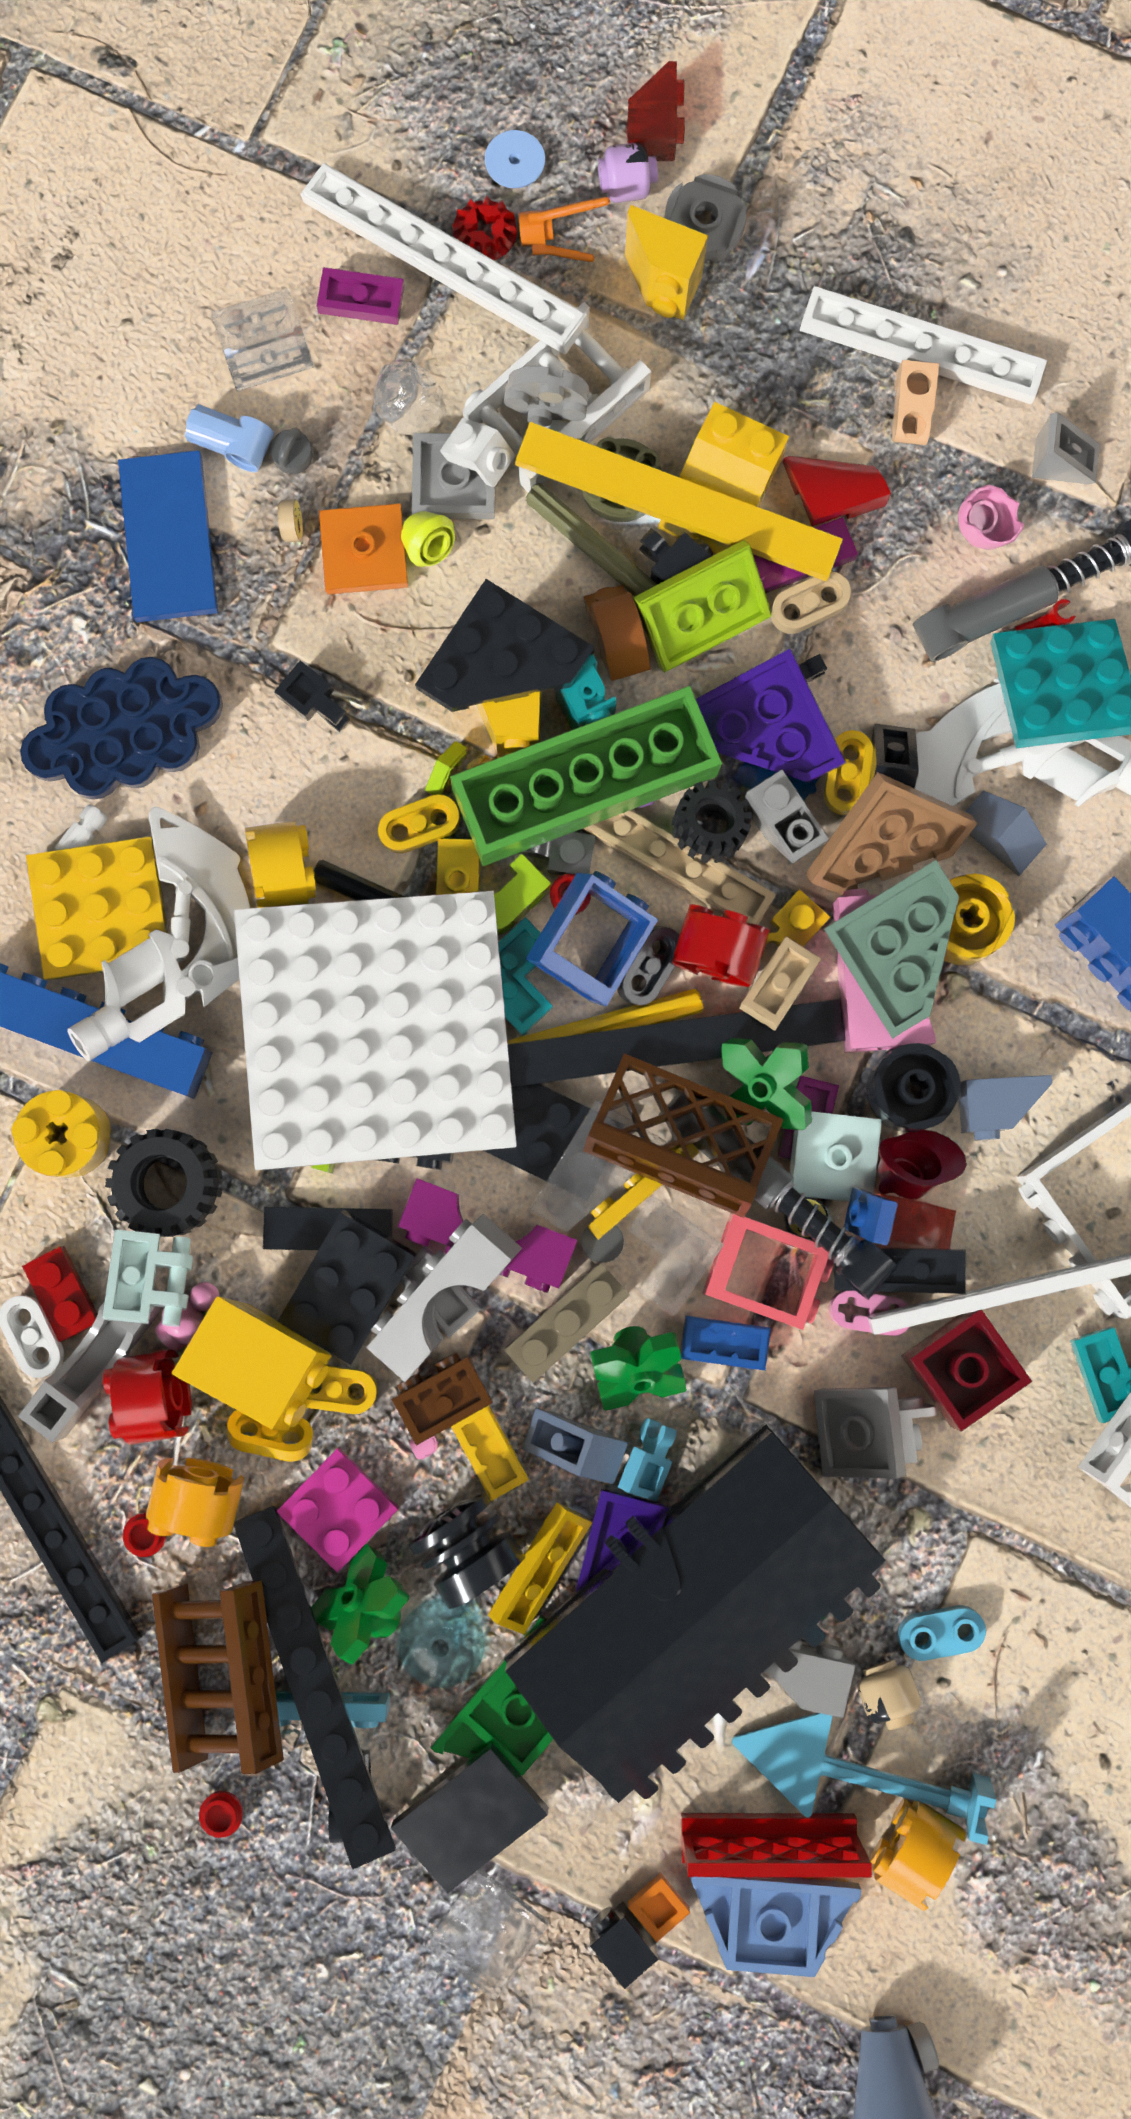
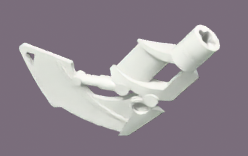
M999 677L994 680L996 685L984 689L962 702L945 715L930 731H922L916 734L919 773L915 789L951 806L957 805L975 793L972 778L979 773L1000 766L1006 767L1021 761L1024 776L1032 779L1034 776L1076 800L1077 802L1074 805L1078 807L1090 798L1113 790L1115 787L1131 795V741L1123 736L1017 749L1014 744L999 749L997 753L975 759L981 742L998 735L1012 733ZM1086 741L1120 760L1121 764L1117 770L1109 772L1069 748Z
M153 807L150 810L149 821L159 880L176 886L174 917L171 918L170 934L154 930L149 933V939L109 963L106 960L101 962L105 980L104 1007L68 1028V1034L73 1044L87 1061H91L107 1051L108 1048L115 1046L128 1037L139 1043L185 1015V1001L193 994H201L203 1006L205 1007L240 979L234 910L250 909L245 887L237 869L240 856L204 830L160 807ZM160 819L175 827L160 828ZM192 897L205 910V930L201 945L194 959L184 970H180L178 962L183 961L189 952L188 942L191 921L189 919L190 898ZM162 983L163 1003L133 1022L128 1023L121 1012V1007Z

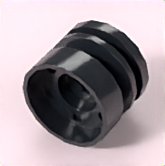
M485 1492L471 1499L458 1501L439 1513L425 1525L420 1534L408 1545L414 1555L432 1546L435 1550L427 1555L420 1565L424 1570L433 1568L441 1563H444L447 1569L436 1579L434 1586L449 1609H454L467 1603L495 1585L513 1571L526 1556L510 1531L498 1534L492 1538L487 1533L499 1521L500 1515L498 1511L491 1512L478 1519L477 1515L491 1503Z

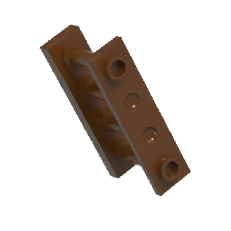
M262 1580L246 1581L221 1590V1600L190 1601L188 1583L179 1584L152 1594L173 1773H180L208 1760V1753H239L242 1774H257L284 1760ZM223 1618L226 1644L195 1645L192 1619ZM197 1663H228L231 1689L200 1690ZM202 1708H234L237 1735L205 1734Z

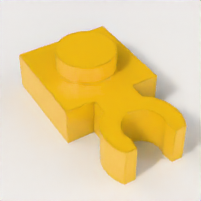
M799 889L770 921L778 931L768 934L766 945L773 943L779 947L784 938L788 937L804 947L829 920L830 916Z

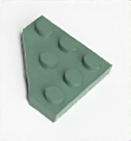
M937 860L824 929L892 1039L928 1018L931 1014L959 895Z

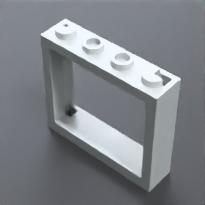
M1131 1097L1016 1177L1022 1185L1019 1188V1192L1025 1202L1032 1209L1038 1208L1047 1220L1043 1225L1048 1235L1058 1245L1063 1243L1072 1257L1068 1259L1071 1267L1097 1260L1039 1179L1130 1117ZM1110 1279L1092 1283V1286L1097 1291L1093 1297L1107 1315L1113 1314L1114 1317L1125 1319L1131 1317V1290L1121 1296Z

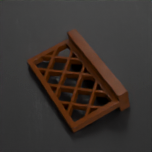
M624 1053L587 1136L583 1151L744 1218L752 1205L758 1190V1184L784 1119ZM629 1069L644 1075L650 1088L629 1095L623 1082L626 1070ZM672 1088L684 1092L689 1105L669 1111L661 1092ZM619 1090L622 1098L614 1100L617 1091ZM654 1096L662 1115L641 1121L633 1102ZM714 1104L724 1109L729 1121L710 1128L701 1109ZM626 1105L634 1125L619 1129L604 1122L609 1111ZM693 1112L702 1131L682 1138L673 1119ZM755 1121L770 1127L765 1140L750 1145L741 1125ZM666 1122L674 1142L663 1146L652 1143L645 1129ZM733 1128L742 1148L722 1155L713 1135ZM636 1132H638V1134H639L640 1137H638V1136H636V1135H633V1134L636 1133ZM706 1138L714 1159L703 1163L693 1160L686 1145ZM678 1149L680 1154L674 1152L673 1150ZM761 1150V1153L757 1160L754 1152ZM746 1155L753 1170L750 1181L746 1182L732 1176L726 1162ZM719 1166L720 1170H717L713 1167Z

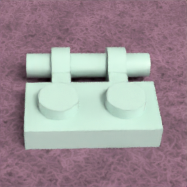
M115 1230L103 1319L149 1324L151 1306L164 1308L162 1325L180 1326L182 1310L187 1309L188 1295L184 1294L187 1271L192 1270L193 1256L189 1255L191 1239L187 1237H174L172 1252L159 1251L160 1234ZM157 1267L169 1269L166 1292L154 1291Z

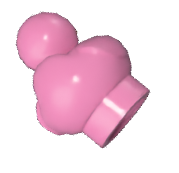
M209 1282L198 1283L190 1292L187 1309L182 1310L180 1326L162 1325L161 1321L155 1327L158 1338L166 1347L180 1351L185 1345L188 1346L204 1319L202 1312L208 1311L215 1298L220 1296L217 1287Z

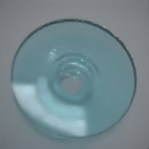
M443 1599L426 1601L412 1610L401 1627L398 1640L400 1658L409 1674L422 1684L436 1688L452 1687L468 1679L478 1668L485 1647L483 1628L477 1616L464 1604L457 1608L449 1609ZM438 1639L445 1640L449 1645L448 1651L443 1654L435 1652L432 1646L433 1642Z

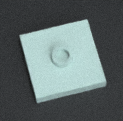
M812 1112V1123L805 1130H794L790 1174L795 1177L793 1182L795 1183L794 1189L800 1194L805 1192V1197L841 1201L850 1200L852 1187L874 1193L882 1119Z

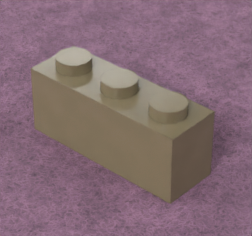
M600 1262L506 1346L504 1351L534 1383L627 1299L630 1294Z

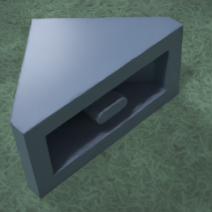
M983 790L965 811L971 814L978 823L969 835L1017 876L1023 873L1047 845L1027 809L1023 806Z

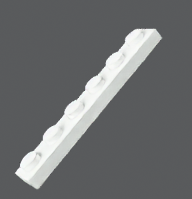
M816 286L813 287L800 327L802 332L899 363L902 360L939 363L938 375L1028 404H1032L1036 397L1047 363L1046 359Z

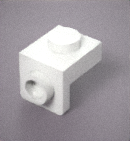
M466 418L461 419L440 450L447 461L476 471L484 483L491 487L496 486L515 458V453L498 429Z

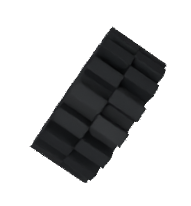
M709 780L705 788L703 783L699 782L695 784L693 790L689 788L684 793L672 818V825L674 826L672 834L674 838L680 837L677 845L681 850L687 846L690 847L687 854L689 857L694 859L696 853L702 854L700 862L708 863L710 857L713 856L714 862L718 863L722 862L724 856L729 859L734 856L736 850L739 851L750 831L752 812H746L750 806L747 799L741 802L738 801L742 793L737 788L731 794L727 792L730 784L723 782L719 789L716 788V780ZM704 810L716 812L725 819L727 829L719 834L710 833L697 823V814Z

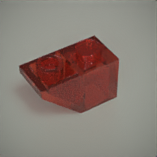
M668 61L628 99L627 143L640 142L644 144L648 157L656 156L657 161H675L676 144H684L685 118L677 117V106H684L685 83L684 79H677V61Z

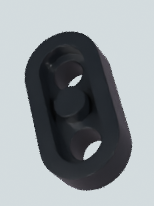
M654 926L617 988L618 994L622 999L633 1004L646 1005L658 996L675 968L672 961L679 939V934L675 930L663 926ZM659 940L660 949L657 953H654L653 944ZM637 975L639 983L636 988L632 989L631 981Z

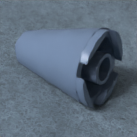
M875 2016L869 2018L870 2026L863 2027L861 2030L853 2119H937L906 2026L897 2024L895 2016Z

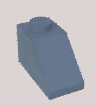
M1052 1075L962 1081L959 1096L961 1133H974L975 1141L1001 1139L1000 1131L1013 1129L1051 1086Z
M536 1408L522 1449L579 1477L614 1484L628 1442L599 1429Z

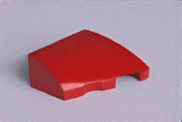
M788 456L783 459V465L795 496L800 495L811 526L846 515L847 519H851L883 508L890 498L891 492L885 479L873 465Z

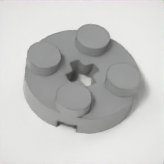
M709 174L695 176L694 181L688 182L684 186H682V182L672 191L666 204L665 218L708 235L705 260L721 261L726 258L730 250L736 247L743 235L746 222V207L738 197V190L728 180ZM707 210L712 212L711 219L714 222L701 224L694 216L695 214L702 215Z
M545 366L523 367L509 374V382L507 381L505 388L504 404L527 415L528 423L533 422L546 427L551 425L552 420L568 419L581 421L586 418L589 386L578 375L563 370L562 378L548 375L549 367Z

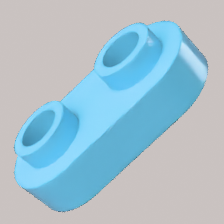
M964 1605L911 1614L902 1620L897 1630V1639L900 1647L909 1657L918 1661H927L975 1651L982 1645L986 1636V1626L981 1616L972 1608ZM962 1624H970V1634L965 1638L959 1637L958 1628ZM920 1632H927L929 1635L928 1642L922 1646L916 1645V1635Z

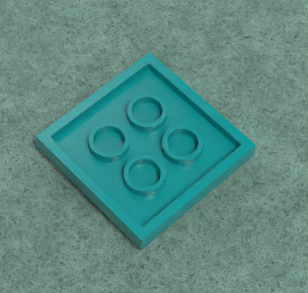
M1116 619L993 633L990 644L1016 749L1131 735V674Z

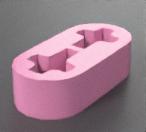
M843 1290L836 1293L831 1299L829 1314L838 1326L872 1333L868 1317L874 1314L875 1309L888 1311L891 1304H895V1309L909 1305L904 1300L896 1297L874 1294L867 1300L856 1291ZM848 1297H853V1304L855 1306L867 1308L866 1316L852 1315L850 1321L846 1322L845 1314L838 1312L839 1304H846ZM909 1327L881 1334L898 1336L906 1332Z

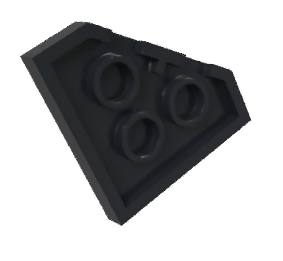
M485 579L415 683L418 691L451 712L469 709V706L491 701L498 703L527 697L529 693L553 688L554 691L572 687L594 654L595 647L490 580Z

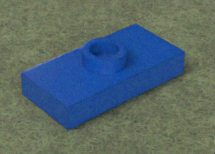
M852 1187L843 1227H845V1230L870 1242L887 1245L890 1241L898 1204L893 1200L867 1190Z
M685 1315L680 1350L681 1359L766 1371L771 1328Z

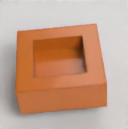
M661 1872L628 1901L630 1911L656 1942L661 1940L690 1914L688 1904Z

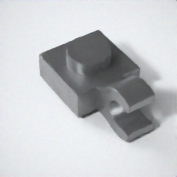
M572 832L522 851L521 854L529 858L549 860L547 873L559 875L569 873L589 874L595 836Z

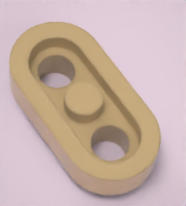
M831 571L827 581L812 577L782 591L777 595L772 605L771 619L773 624L784 633L796 634L840 614L850 600V584L843 575ZM830 592L834 595L835 601L826 602L822 599L821 594ZM793 609L798 613V618L789 619L785 616L784 611Z

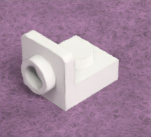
M923 1397L898 1399L905 1464L916 1463V1451L922 1449V1438L918 1424H913L912 1418L937 1416L936 1406L923 1403Z

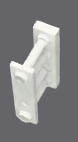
M583 302L577 308L587 314L589 321L590 307ZM589 322L574 343L611 380L610 387L600 396L598 394L592 395L588 392L587 411L584 420L571 421L570 423L567 420L563 422L561 420H552L551 425L546 426V428L586 443L592 442L648 392L651 380V370L641 360L630 369L628 367L622 368L586 331L589 328ZM540 340L484 391L479 389L467 399L464 405L465 408H463L464 418L478 423L484 421L487 426L498 429L517 456L523 438L496 411L504 403L507 381L509 382V374L523 367L545 366L549 367L548 373L551 376L562 378L563 370L570 371L556 357L561 352ZM519 467L520 485L527 492L537 483L545 484L550 479Z

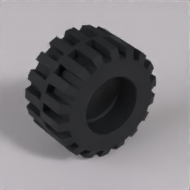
M171 1129L146 1130L147 1133L144 1135L136 1134L130 1137L131 1143L129 1145L122 1144L116 1152L119 1154L117 1161L111 1160L107 1168L113 1170L112 1177L106 1178L105 1187L111 1188L112 1195L108 1196L107 1199L110 1206H116L118 1211L115 1215L118 1219L129 1223L128 1228L135 1232L160 1234V1237L185 1235L192 1232L191 1229L201 1227L206 1223V1216L213 1214L218 1207L214 1203L217 1197H221L223 1188H219V1180L223 1179L222 1171L217 1169L215 1163L218 1160L214 1153H210L206 1149L208 1146L189 1134ZM162 1158L177 1160L182 1165L187 1178V1186L183 1197L176 1205L168 1209H160L152 1205L144 1191V1178L148 1169Z

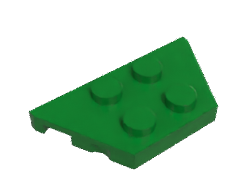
M542 1614L514 1647L546 1619ZM503 1658L434 1739L430 1748L435 1753L443 1754V1752L469 1758L470 1760L492 1742L519 1774L523 1776L553 1741V1738L506 1673L507 1663Z

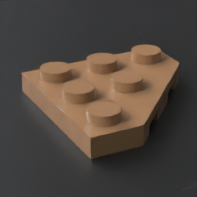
M877 772L805 874L811 883L843 895L844 891L858 889V884L877 877L881 881H885L913 871V865L922 861L935 858L938 862L952 857L978 823L971 814Z

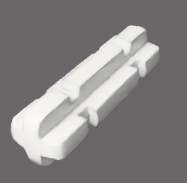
M87 805L79 815L81 818L79 823L74 821L54 848L63 850L88 846L95 837L92 833L95 829L99 831L107 821V816L95 806Z

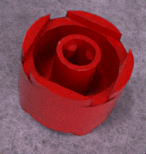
M690 904L672 963L696 975L701 972L712 976L711 980L740 987L753 986L768 939L769 929L757 924L747 923L748 917L738 912L723 910L721 917L713 915L711 909Z
M170 1349L119 1358L113 1368L104 1370L103 1386L106 1394L110 1395L112 1407L108 1424L113 1439L122 1438L127 1444L134 1445L182 1437L187 1434L189 1426L182 1427L183 1416L192 1414L190 1384L172 1374L176 1366L172 1358L180 1357L175 1350Z

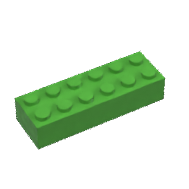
M688 686L450 776L452 791L481 864L486 866L695 786L696 783H703L716 778L722 762L692 689Z

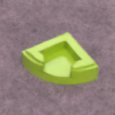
M454 741L437 759L426 785V792L431 795H441L449 785L447 782L451 772L456 766H461L467 754V747Z

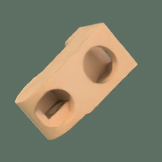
M902 360L895 375L894 390H896L892 426L893 442L915 445L927 444L931 429L932 413H934L939 363Z

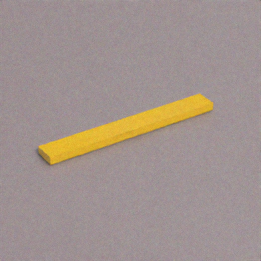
M530 422L516 458V466L727 545L733 546L745 540L750 544L754 555L827 581L843 540L840 537Z

